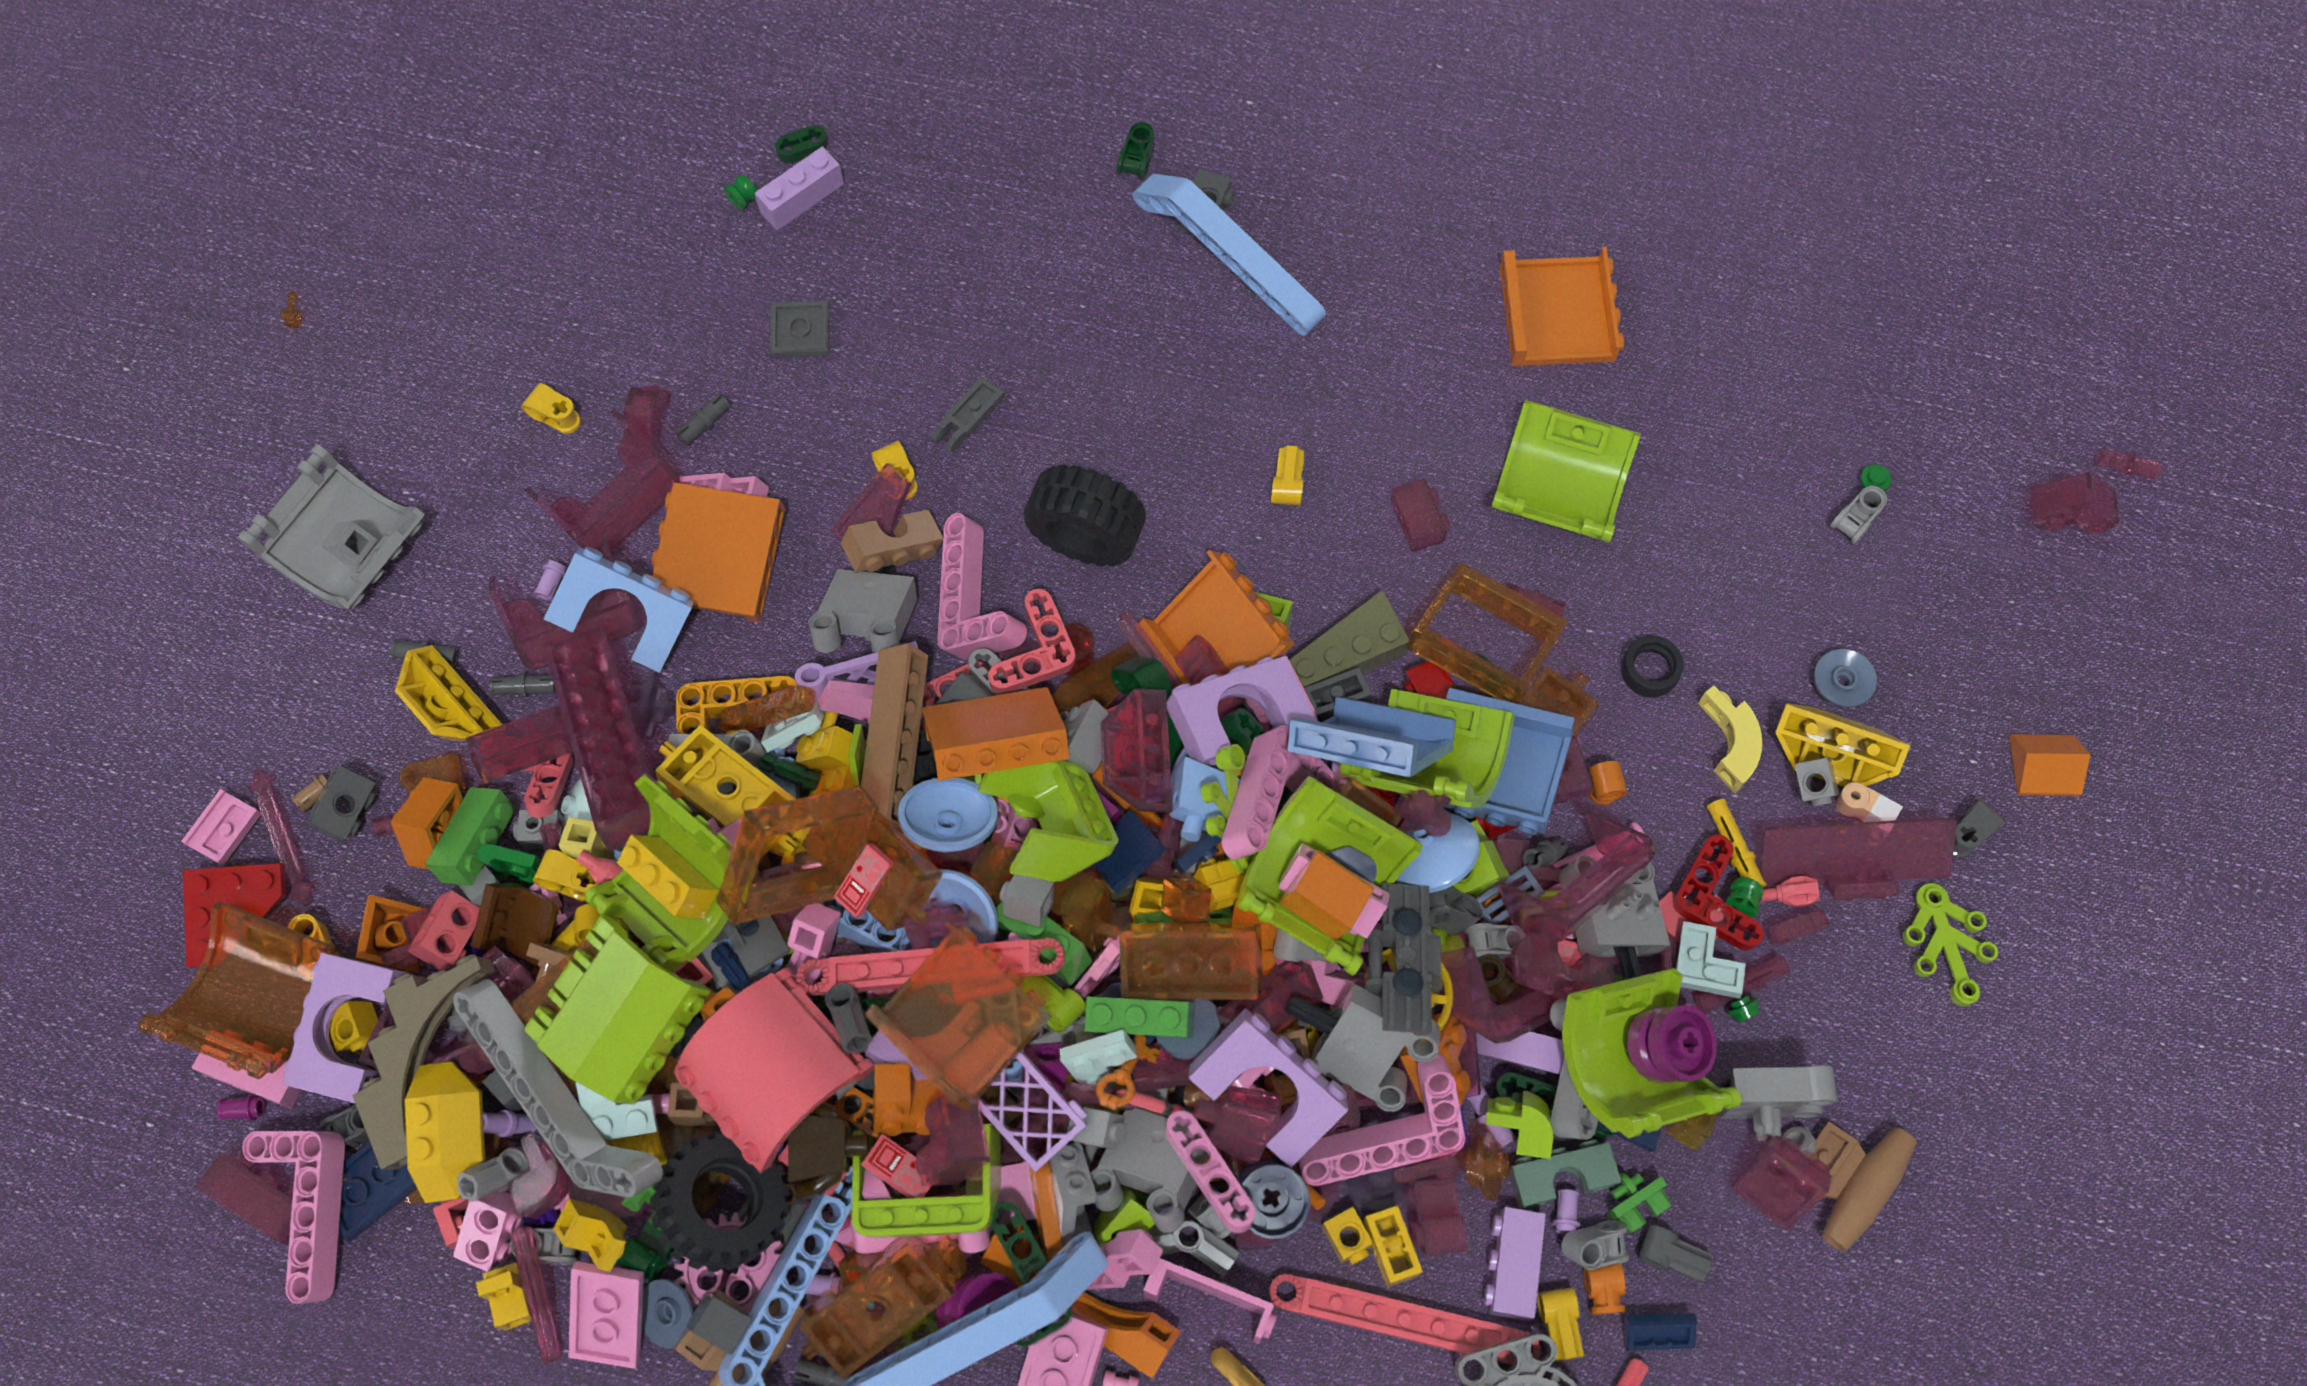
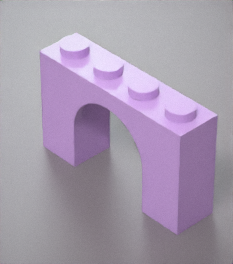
M1286 656L1277 659L1267 657L1249 668L1242 665L1232 669L1224 676L1210 675L1196 685L1182 684L1172 690V694L1165 704L1190 759L1210 767L1217 766L1215 761L1217 751H1220L1223 746L1231 745L1217 712L1218 702L1225 698L1243 697L1255 702L1264 710L1273 729L1281 725L1290 729V720L1295 717L1317 721Z
M321 953L313 969L314 978L310 992L304 999L303 1016L300 1025L294 1033V1046L291 1056L284 1067L285 1076L282 1085L355 1103L352 1095L364 1089V1083L378 1078L380 1074L376 1069L346 1062L334 1052L329 1039L331 1020L342 1004L354 998L360 997L388 1004L383 990L393 986V981L396 978L409 973L338 955Z
M1245 1008L1189 1065V1079L1215 1101L1239 1075L1251 1068L1261 1066L1272 1067L1288 1075L1297 1088V1095L1292 1105L1265 1131V1146L1289 1167H1292L1348 1112L1347 1093L1336 1081H1327L1321 1075L1322 1071L1315 1062L1309 1058L1305 1060L1295 1052L1296 1048L1285 1036L1278 1037L1270 1030L1271 1026L1264 1017L1258 1013L1253 1015Z

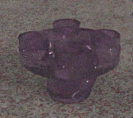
M1407 1164L1345 1180L1352 1198L1360 1206L1377 1213L1397 1205L1399 1206L1406 1200L1413 1185V1171L1411 1165Z

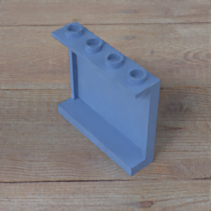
M1449 688L1447 700L1516 713L1508 754L1499 781L1492 795L1482 807L1470 809L1420 797L1419 802L1432 810L1438 811L1443 808L1454 811L1456 815L1463 818H1473V816L1483 818L1494 826L1502 827L1506 824L1518 827L1519 831L1526 834L1535 835L1537 832L1545 834L1574 733L1575 718Z
M1337 696L1335 697L1333 717L1323 722L1298 717L1290 720L1288 752L1412 777L1453 751L1456 720Z

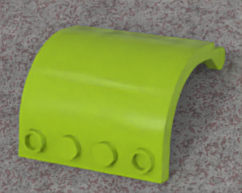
M1525 400L1491 507L1610 543L1615 529L1613 524L1641 433Z
M1391 689L1389 707L1455 719L1453 751L1412 777L1341 763V775L1348 776L1347 782L1470 809L1482 807L1492 795L1501 776L1509 750L1516 713Z
M644 774L634 784L650 808L651 820L647 836L663 839L713 884L719 892L704 919L674 917L623 869L611 881L589 888L585 893L584 899L591 907L598 908L600 915L603 914L612 919L617 917L645 944L642 951L656 964L673 973L686 960L690 963L724 928L739 896L740 870L736 860L729 851L733 846L720 832L715 835L710 832L712 827L702 816L698 814L694 818L691 815L692 810L680 797L673 800L671 798L673 794L660 780L654 783Z
M1308 776L1275 818L1265 849L1255 853L1240 887L1236 907L1244 912L1249 910L1255 913L1257 919L1265 924L1269 922L1323 954V958L1330 963H1339L1344 966V971L1353 976L1357 973L1363 962L1360 952L1365 937L1360 934L1353 935L1347 932L1337 940H1334L1281 905L1279 900L1284 895V892L1279 888L1283 872L1302 843L1315 851L1318 849L1323 853L1343 847H1352L1369 856L1374 861L1377 873L1372 884L1382 889V883L1393 884L1401 873L1420 854L1423 844Z
M1675 968L1571 993L1567 997L1562 1036L1565 1060L1572 1082L1589 1111L1613 1133L1620 1131L1627 1138L1639 1136L1643 1130L1648 1133L1659 1130L1663 1125L1707 1113L1712 1115L1719 1113L1723 1110V1107L1726 1109L1736 1108L1742 1102L1741 1094L1737 1088H1718L1706 1077L1687 1082L1657 1083L1648 1081L1637 1072L1631 1062L1627 1044L1628 1031L1633 1019L1647 1009L1677 1006L1683 974Z

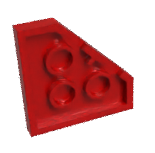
M285 863L183 870L186 968L224 965L230 959L234 950L243 940H247L264 921L263 918L286 896Z

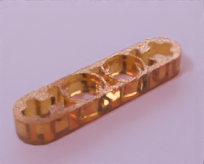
M792 686L725 708L720 714L719 728L725 732L732 730L750 731L810 712L814 709L816 693L809 687Z

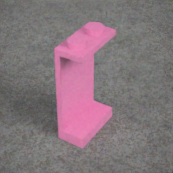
M1159 1259L1145 1285L1144 1298L1157 1303L1165 1280L1168 1277L1262 1315L1253 1342L1259 1344L1262 1337L1269 1339L1277 1315L1271 1313L1274 1304Z

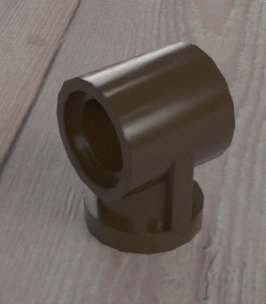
M1483 955L1474 962L1472 973L1475 987L1480 993L1488 996L1501 1009L1512 1004L1523 991L1524 984L1505 967L1502 960L1497 956ZM1489 970L1498 973L1497 978L1491 981L1484 980L1481 976Z

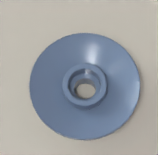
M1832 650L1820 658L1814 669V682L1817 690L1823 698L1836 706L1845 708L1860 706L1871 698L1877 686V676L1874 667L1866 657L1853 650ZM1837 679L1845 680L1847 686L1841 685Z
M662 1278L650 1282L643 1289L642 1328L649 1339L656 1345L663 1348H673L688 1328L686 1325L693 1315V1308L687 1293L679 1284L670 1279Z

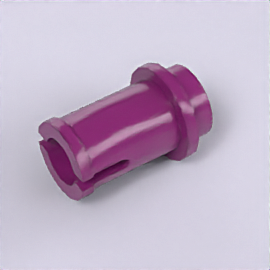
M250 1094L247 1098H221L217 1104V1116L221 1120L247 1118L249 1121H255L258 1117L263 1116L265 1102L262 1097H258L255 1094Z

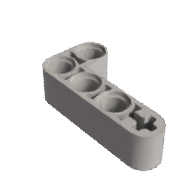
M1559 999L1551 1007V1021L1554 1027L1560 1031L1563 1030L1567 999ZM1564 1055L1551 1114L1553 1134L1559 1138L1590 1139L1595 1134L1598 1119L1589 1111L1580 1098L1570 1077Z

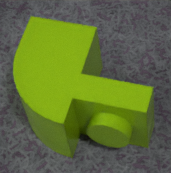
M1523 1091L1522 1103L1515 1102L1507 1097L1488 1098L1485 1125L1518 1129L1517 1155L1551 1159L1553 1145L1552 1113L1548 1105L1540 1097Z

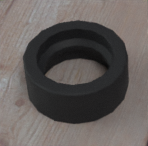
M1646 636L1637 639L1628 648L1621 664L1622 677L1626 685L1636 694L1652 698L1668 694L1676 686L1684 670L1683 657L1678 647L1670 640L1660 636ZM1642 652H1654L1661 655L1670 666L1669 676L1662 682H1651L1644 679L1635 669L1634 662L1636 657Z

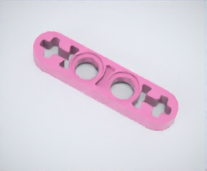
M1186 1111L1172 1113L1166 1123L1165 1135L1224 1226L1234 1233L1247 1231L1252 1226L1255 1218L1253 1203L1196 1118ZM1176 1123H1179L1181 1126L1188 1125L1187 1136L1191 1142L1186 1148L1183 1146H1186L1187 1138L1183 1132H1174ZM1196 1149H1203L1209 1154L1210 1160L1206 1164L1198 1165L1192 1161L1190 1154ZM1214 1178H1223L1228 1182L1229 1190L1222 1194L1215 1193L1210 1188L1209 1183ZM1233 1195H1236L1232 1203L1238 1212L1246 1211L1244 1221H1241L1240 1218H1231L1233 1207L1228 1200Z

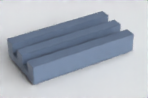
M1524 866L1476 898V900L1482 907V918L1485 922L1498 925L1544 895L1545 892L1527 866ZM1525 876L1528 881L1486 909L1482 906L1484 902ZM1529 888H1534V892L1491 919L1489 916L1491 913Z

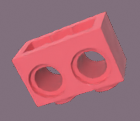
M452 890L439 896L407 951L439 971L457 966L456 963L464 958L466 954L464 946L468 939L473 938L480 908ZM453 912L460 917V926L453 921ZM437 940H441L444 943L445 953L440 952L437 948Z

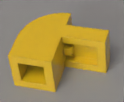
M568 1199L553 1228L559 1240L565 1247L587 1251L599 1270L611 1272L616 1260L620 1259L624 1252L626 1240L623 1235L627 1229L626 1224L617 1216L601 1207Z
M517 1262L483 1273L484 1280L476 1282L479 1297L489 1300L495 1328L506 1331L538 1319L529 1283Z

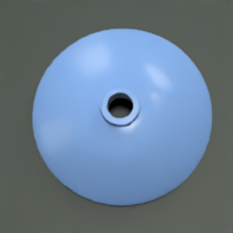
M934 778L917 784L903 796L898 807V822L903 833L912 842L921 847L939 852L961 851L978 845L992 833L997 823V805L992 795L978 792L979 784L962 778L942 781Z
M1445 812L1423 814L1404 823L1398 830L1423 845L1420 854L1393 884L1429 886V893L1449 888L1461 881L1472 870L1479 857L1480 841L1475 828L1463 817Z
M935 870L922 875L907 891L903 905V914L906 926L938 944H940L941 940L970 933L975 935L979 944L994 943L998 932L996 908L985 889L969 876L952 870Z

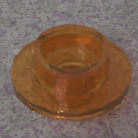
M1483 1132L1479 1137L1477 1146H1469L1467 1148L1465 1158L1466 1174L1471 1188L1481 1189L1486 1200L1495 1201L1501 1191L1502 1179L1509 1178L1510 1164L1507 1153L1499 1152L1497 1141L1493 1134Z

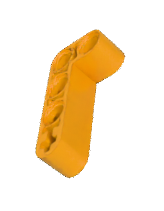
M789 676L688 683L680 687L677 692L676 727L679 734H687L690 728L702 725L711 732L710 719L777 714L795 703L800 707L802 700L795 680ZM754 693H762L758 700H749L750 696ZM722 696H731L727 702L718 703ZM700 698L695 705H687L690 699Z

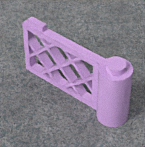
M916 641L909 643L918 649ZM879 652L823 667L818 663H807L801 666L795 673V682L804 709L818 702L829 680L855 683L860 677L869 679L865 684L874 685L876 672L867 669L869 666L877 664ZM844 673L851 674L846 680L834 677Z
M993 1021L943 1067V1071L949 1081L959 1091L969 1097L1036 1172L1088 1124L1084 1120L1088 1114L1075 1099L1068 1102L1022 1052L1015 1042L1017 1034L1010 1025L1004 1021L1001 1024ZM1015 1058L1026 1069L1025 1081L1006 1080V1067ZM1001 1071V1080H992ZM1030 1074L1037 1082H1030ZM985 1085L1000 1086V1105L987 1104L978 1095V1092ZM1006 1086L1025 1087L1024 1106L1005 1105ZM1030 1087L1044 1088L1049 1094V1107L1029 1106ZM1054 1101H1055L1061 1108H1054ZM993 1110H1000L999 1117ZM1005 1111L1024 1112L1023 1130H1010L1004 1123ZM1029 1112L1048 1113V1132L1028 1131ZM1053 1113L1067 1114L1076 1125L1068 1133L1053 1132ZM1016 1136H1023V1143ZM1028 1137L1047 1138V1152L1038 1160L1028 1150ZM1052 1138H1061L1052 1146Z

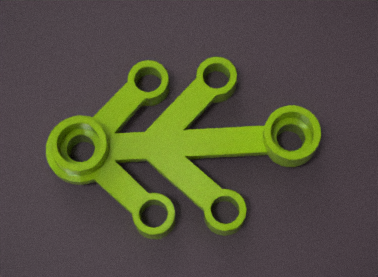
M1238 744L1223 746L1220 751H1217L1215 756L1218 768L1225 772L1228 799L1222 793V789L1217 782L1205 783L1201 787V796L1204 802H1214L1224 815V817L1222 815L1210 816L1206 819L1208 834L1210 836L1219 835L1221 839L1227 824L1225 818L1228 821L1238 789L1236 771L1241 770L1245 764L1244 752ZM1255 853L1239 860H1232L1230 858V862L1237 872L1245 874Z
M1934 883L1925 884L1916 893V903L1919 911L1911 926L1903 932L1902 937L1909 946L1915 947L1925 940L1924 928L1930 918H1932L1936 930L1922 957L1915 961L1914 971L1920 977L1932 975L1937 969L1935 961L1943 948L1955 981L1949 991L1950 997L1959 1006H1969L1978 1000L1980 989L1975 981L1969 979L1957 945L1975 955L1978 961L1985 964L1997 958L1998 948L1991 942L1980 943L1949 925L1946 917L1948 915L1963 923L1969 932L1977 933L1985 928L1987 924V919L1983 913L1979 911L1970 913L1950 902L1947 891L1940 885ZM1929 894L1935 895L1938 903H1933L1929 899ZM1971 917L1978 919L1979 927L1971 923ZM1910 931H1914L1918 934V941L1913 940L1910 937ZM1982 948H1987L1991 952L1990 958L1984 956ZM1926 962L1929 965L1930 970L1924 971L1921 968L1920 963ZM1963 986H1968L1971 989V996L1963 992Z

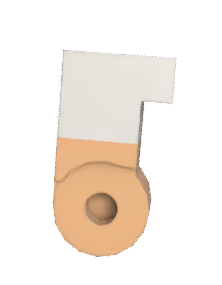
M1857 782L1847 784L1835 801L1836 807L1842 815L1856 817L1872 826L1873 829L1870 835L1880 841L1890 831L1903 807Z

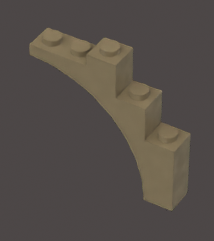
M470 955L460 959L456 963L457 967L449 971L442 970L430 975L428 978L406 974L396 978L393 981V986L383 990L396 1025L382 1029L378 1032L379 1037L368 1042L381 1077L367 1081L363 1084L364 1089L352 1095L381 1170H397L407 1165L405 1097L418 1067L424 1063L427 1049L438 1026L454 1005L453 997L455 993L480 982L494 973L495 968L491 959Z

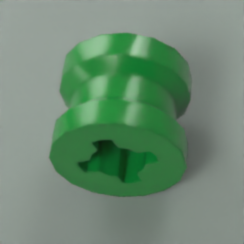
M743 174L736 177L735 183L732 185L727 184L723 188L728 200L740 211L746 208L747 202L756 200L754 193L758 191L754 184Z
M1750 878L1735 879L1732 882L1731 894L1727 897L1726 904L1752 918L1758 913L1759 902L1762 900L1764 893L1763 887L1757 881Z

